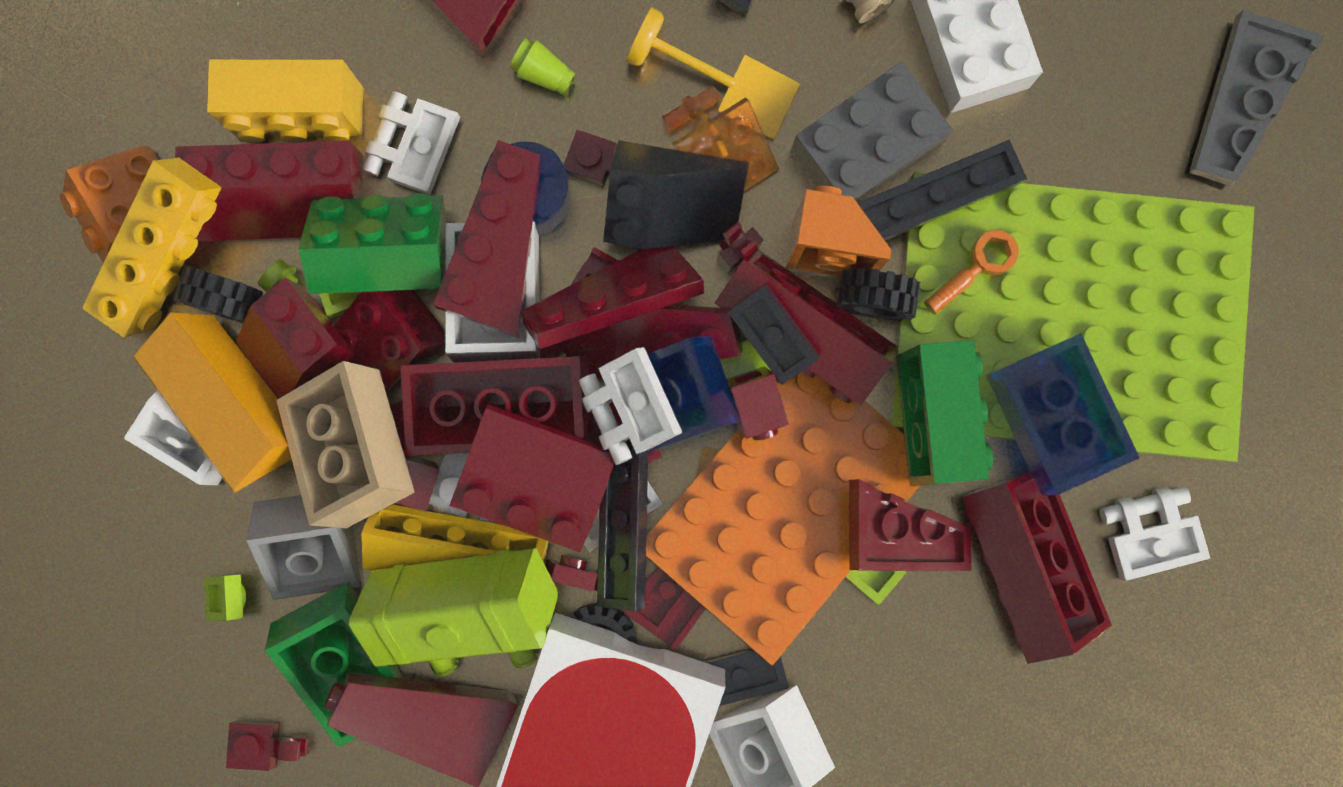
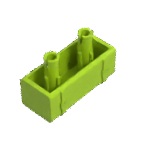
M536 548L515 551L506 549L499 550L493 554L408 565L407 563L396 564L391 568L371 570L349 618V626L376 667L427 661L433 674L437 677H443L451 674L457 668L456 663H459L458 658L508 653L513 666L525 668L537 660L538 657L535 654H539L538 649L544 646L557 602L558 591Z

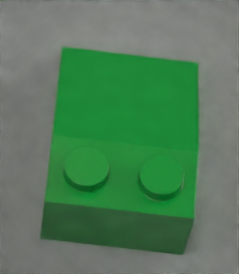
M349 582L271 622L265 646L267 655L338 748L356 739V737L327 726L329 710L323 708L333 684L335 682L343 684L348 672L403 678L397 665L374 666L351 630L349 618L359 597Z

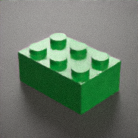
M417 193L408 197L371 195L359 199L325 197L320 200H312L298 249L308 294L439 289L446 269L447 219L443 195L429 196L424 193Z
M974 340L920 344L896 355L910 486L989 479L988 470H991L993 466V453L990 444L985 442L983 424H986L988 419V407L985 398L980 397L978 379L982 377L983 362L980 353L975 351Z

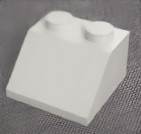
M797 685L761 696L715 718L709 733L733 787H812L835 768Z

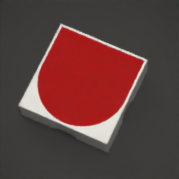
M555 613L496 787H690L725 690V669L666 649L641 646L626 640L615 632Z

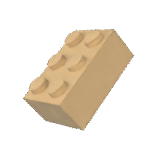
M342 361L276 400L309 526L348 528L415 493L379 369Z

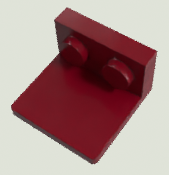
M414 290L361 292L334 325L356 353L347 362L379 369L386 394L401 378L400 365H412L417 359L443 353L446 347V331Z

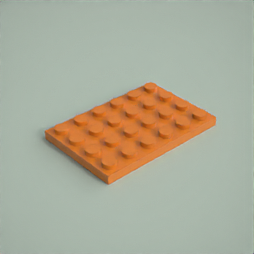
M802 372L792 377L783 385L780 382L777 384L789 425L778 428V434L764 440H753L752 437L746 439L737 430L646 536V558L771 666H773L851 571L849 570V480L860 479L871 484V487L904 498L905 502L921 486H910L905 436L899 429L893 426L866 401L861 406L853 400L850 403H846L831 393L828 388L830 384L817 375L811 378Z

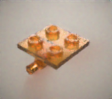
M711 85L693 98L689 95L681 100L682 105L662 116L663 122L670 132L690 119L698 125L697 128L672 142L675 150L749 162L744 191L779 170L752 105L746 97L711 118L704 111L714 104L721 102L718 91Z

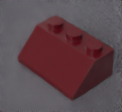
M487 404L449 506L581 552L596 518L614 460L609 449L604 450L598 444Z

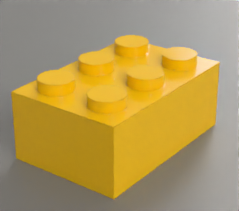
M209 59L207 112L220 122L224 128L233 133L238 140L248 143H260L264 141V137H280L282 141L295 143L306 142L307 137H323L325 141H349V137H363L364 88L344 60Z

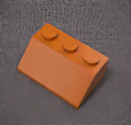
M819 185L815 186L814 190L806 189L793 219L785 268L841 278L842 271L851 268L856 270L858 268H865L870 271L872 269L881 270L890 260L891 249L853 197L841 195L842 190L839 188Z

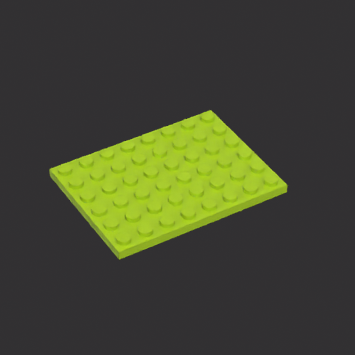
M914 172L911 180L927 173ZM1022 183L907 231L902 274L908 275V278H916L921 284L915 318L912 320H898L897 349L895 352L889 422L896 428L904 429L896 355L920 344L974 340L975 351L980 353L983 362L982 377L978 380L980 397L985 398L988 407V419L986 424H983L985 437L1222 462H1238L1255 207ZM992 230H1001L1007 232L1015 239L1018 244L1019 254L1012 268L1000 275L994 276L980 272L974 277L973 283L949 302L936 315L928 310L924 301L958 272L968 269L974 264L971 252L974 243L979 237ZM988 241L982 248L988 263L1002 265L1008 258L1003 243Z

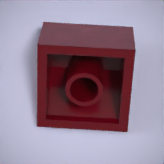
M286 277L250 306L236 340L238 347L278 399L342 361H349L356 355L312 296L308 294V291Z

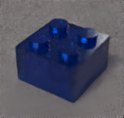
M712 335L687 338L647 354L683 433L645 452L639 453L640 455L664 449L741 422Z

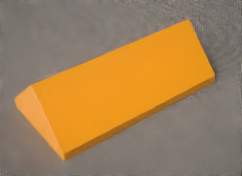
M170 312L136 352L134 360L232 492L236 493L292 460L276 401L278 398L214 315Z

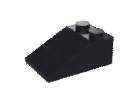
M618 140L610 168L603 242L641 249H652L725 240L723 232L739 221L749 162Z

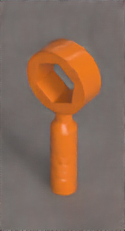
M992 230L979 237L974 243L971 252L974 264L968 269L958 272L925 300L924 304L928 310L936 315L949 302L973 283L974 277L980 272L994 276L1000 275L1012 268L1019 254L1018 244L1015 239L1007 232L1001 230ZM988 241L1003 243L1008 258L1002 265L986 261L982 248Z

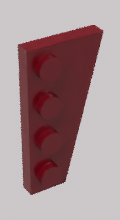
M687 305L664 307L563 341L566 357L588 356L589 375L596 374L597 379H602L598 368L636 348H645L654 370L738 357L743 351L737 324L728 314L730 308Z

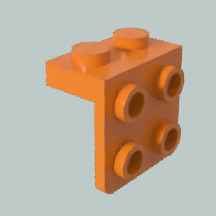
M140 146L66 169L63 192L60 193L61 204L69 217H76L81 225V235L87 249L92 254L97 252L103 263L152 161L158 160L150 147Z

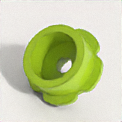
M279 259L262 274L258 280V285L267 293L285 277L297 284L299 280L294 276L297 268L294 265L289 266L282 259Z

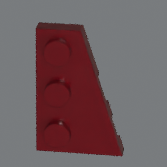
M860 479L849 480V570L972 571L971 527L930 509H922L905 502L904 498L895 494H887L871 487V484Z

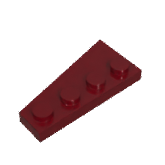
M500 140L497 141L433 303L437 309L520 338L522 325L521 310L525 300L528 257H530L531 232L541 168V157L539 154Z
M675 246L641 249L521 310L523 325L538 348L542 349L704 294V279Z

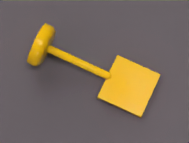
M651 7L625 62L633 66H640L644 63L651 48H654L724 84L729 88L717 112L773 141L797 93L800 83L747 55H744L734 77L657 38L664 21V15L658 9Z

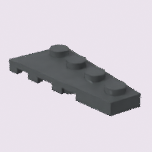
M1244 10L1235 17L1189 173L1229 186L1238 181L1264 138L1265 130L1271 120L1279 113L1285 103L1283 100L1292 85L1300 78L1306 68L1307 60L1312 52L1318 48L1324 35Z

